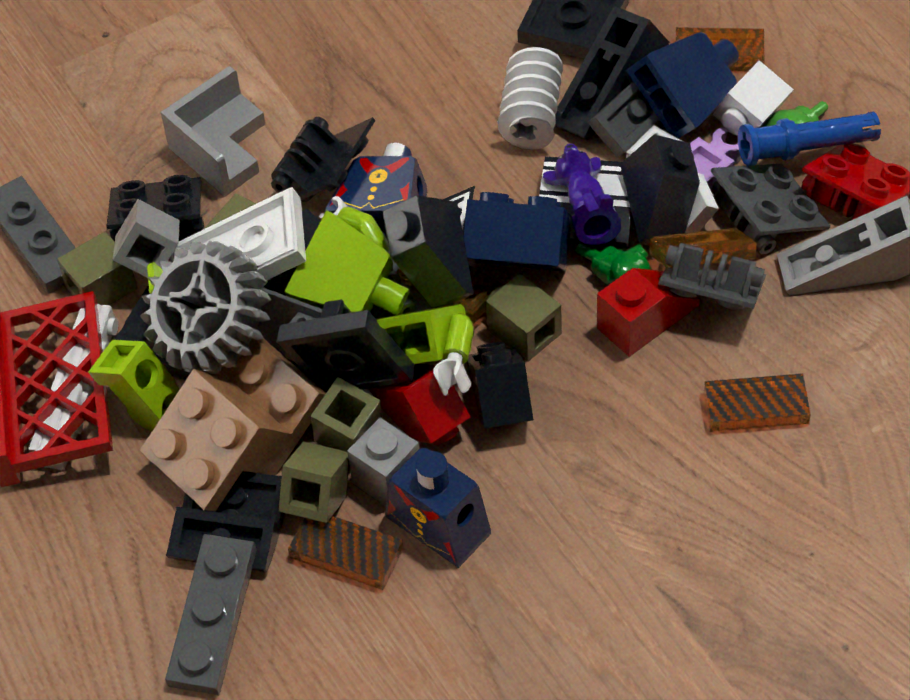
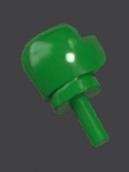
M579 243L575 250L577 254L592 261V273L597 275L607 286L632 268L651 270L650 264L647 261L648 253L639 244L627 251L608 246L599 252L583 243Z

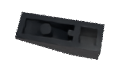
M616 6L613 7L558 105V110L555 114V127L587 141L596 133L588 122L633 81L626 70L649 53L670 43L651 20Z

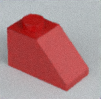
M632 268L597 293V329L628 357L700 306V299L698 297L679 296L671 292L670 287L660 285L659 280L664 271Z
M415 364L412 382L369 388L373 397L380 400L381 408L415 441L433 443V445L442 444L453 438L459 432L457 426L471 417L454 385L448 389L446 396L443 395L433 373L436 365Z

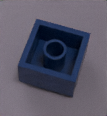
M480 192V200L467 199L464 242L468 261L476 264L566 271L571 215L564 207H561V203L557 202L556 198L528 196V204L514 203V199L509 198L508 194Z

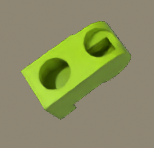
M111 340L88 371L98 385L108 386L127 407V413L136 423L153 431L180 390L175 383V379L144 341Z

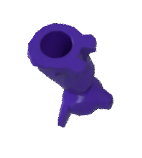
M570 143L564 147V154L558 157L555 170L543 173V180L546 184L552 186L562 185L568 187L569 202L574 212L571 216V222L579 241L590 245L608 243L616 238L621 231V217H618V213L613 207L614 201L609 194H604L600 183L594 178L602 168L600 158L593 157L590 159L585 152L579 151L576 145Z

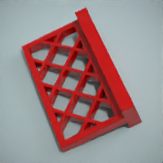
M94 291L0 312L1 488L21 483L20 472L113 451L107 387L98 385L88 373L103 353L98 303ZM86 307V317L74 330L61 324L69 313L78 312L80 308ZM30 322L40 324L39 328L27 341L15 335L14 326ZM87 331L89 338L84 336ZM52 332H55L65 337V340L51 354L39 348L42 342ZM77 343L90 349V353L78 367L62 360ZM32 355L44 363L28 378L18 373V369ZM56 368L65 371V373L70 374V376L55 392L41 385ZM82 381L93 387L94 391L82 405H79L67 397ZM33 393H36L48 400L32 417L21 411V406ZM60 405L72 412L73 415L59 430H56L43 422ZM85 420L98 426L99 437L81 441L71 438L72 434ZM36 430L51 438L42 450L24 454V445L31 439Z

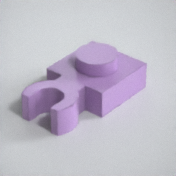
M725 127L715 130L711 143H707L700 137L690 143L697 172L704 175L710 189H712L714 182L717 180L711 173L712 168L732 167L733 164L741 160L738 143L735 145L725 143L728 129Z

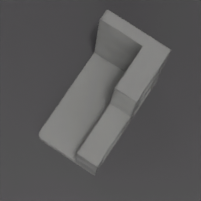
M228 66L161 111L169 149L224 197L259 173L258 161L238 143L265 125L264 113L241 94L237 71L231 66Z

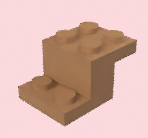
M251 339L248 345L252 355H241L237 360V367H233L227 376L193 369L140 449L149 460L203 510L215 512L242 471L276 475L311 424L310 416L326 394L323 389L265 339Z

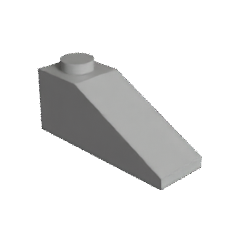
M908 196L778 253L777 257L787 293L789 295L895 281L909 275L910 199Z

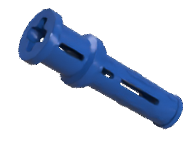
M872 111L866 114L795 124L794 121L787 118L777 120L775 125L754 128L751 124L741 125L738 130L739 153L746 166H753L760 159L780 157L784 161L791 160L798 156L799 151L865 141L873 142L879 140L881 129L862 128L880 125L878 115Z

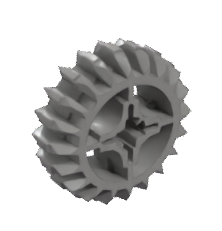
M209 241L207 245L201 242H191L189 251L174 249L173 263L168 260L159 261L163 273L160 277H148L154 286L152 294L141 296L145 303L150 305V309L141 314L140 317L145 323L150 324L143 335L149 341L155 343L152 350L158 356L165 358L170 366L179 370L183 368L189 373L196 369L210 374H220L222 365L228 368L237 367V353L243 356L252 355L248 345L251 339H264L260 331L257 330L259 322L271 320L266 312L261 311V307L272 300L268 293L261 290L268 281L262 274L256 272L258 265H256L254 260L242 254L241 250L233 246L228 247L218 241ZM229 288L231 292V303L229 300Z

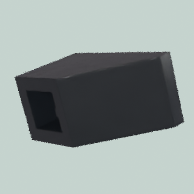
M492 342L477 346V353L469 354L467 364L479 419L484 429L533 421L525 361L514 347L506 348L505 342Z

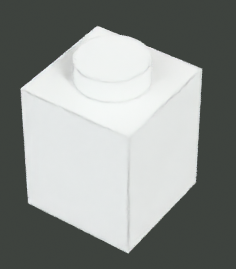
M759 60L727 93L713 115L722 122L723 126L730 133L738 136V130L741 125L751 124L754 128L763 127L773 113L780 109L794 89Z

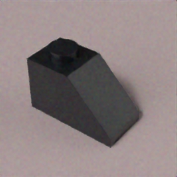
M654 134L620 164L639 243L668 249L670 245L679 247L683 241L700 180L690 143Z
M416 195L383 211L391 259L432 308L444 307L474 294L457 202Z

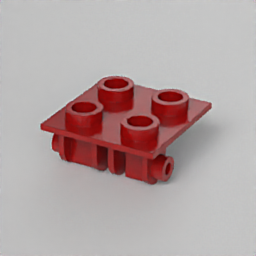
M858 144L838 145L802 168V171L807 173L802 182L801 188L807 191V197L827 207L831 205V209L834 211H838L845 203L843 216L849 218L854 213L852 220L910 195V172L906 168L898 164L885 163L871 156L865 147Z

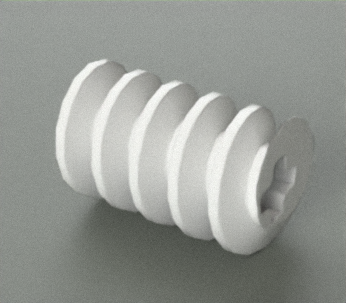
M540 47L522 49L510 57L506 66L507 74L504 78L498 131L506 141L522 149L534 150L544 148L551 143L554 137L553 128L556 124L555 114L558 110L557 100L560 96L559 87L562 81L563 62L558 54L549 49Z

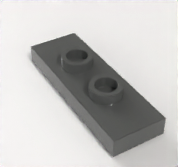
M23 176L0 187V228L49 294L65 285L57 258L75 249V246Z

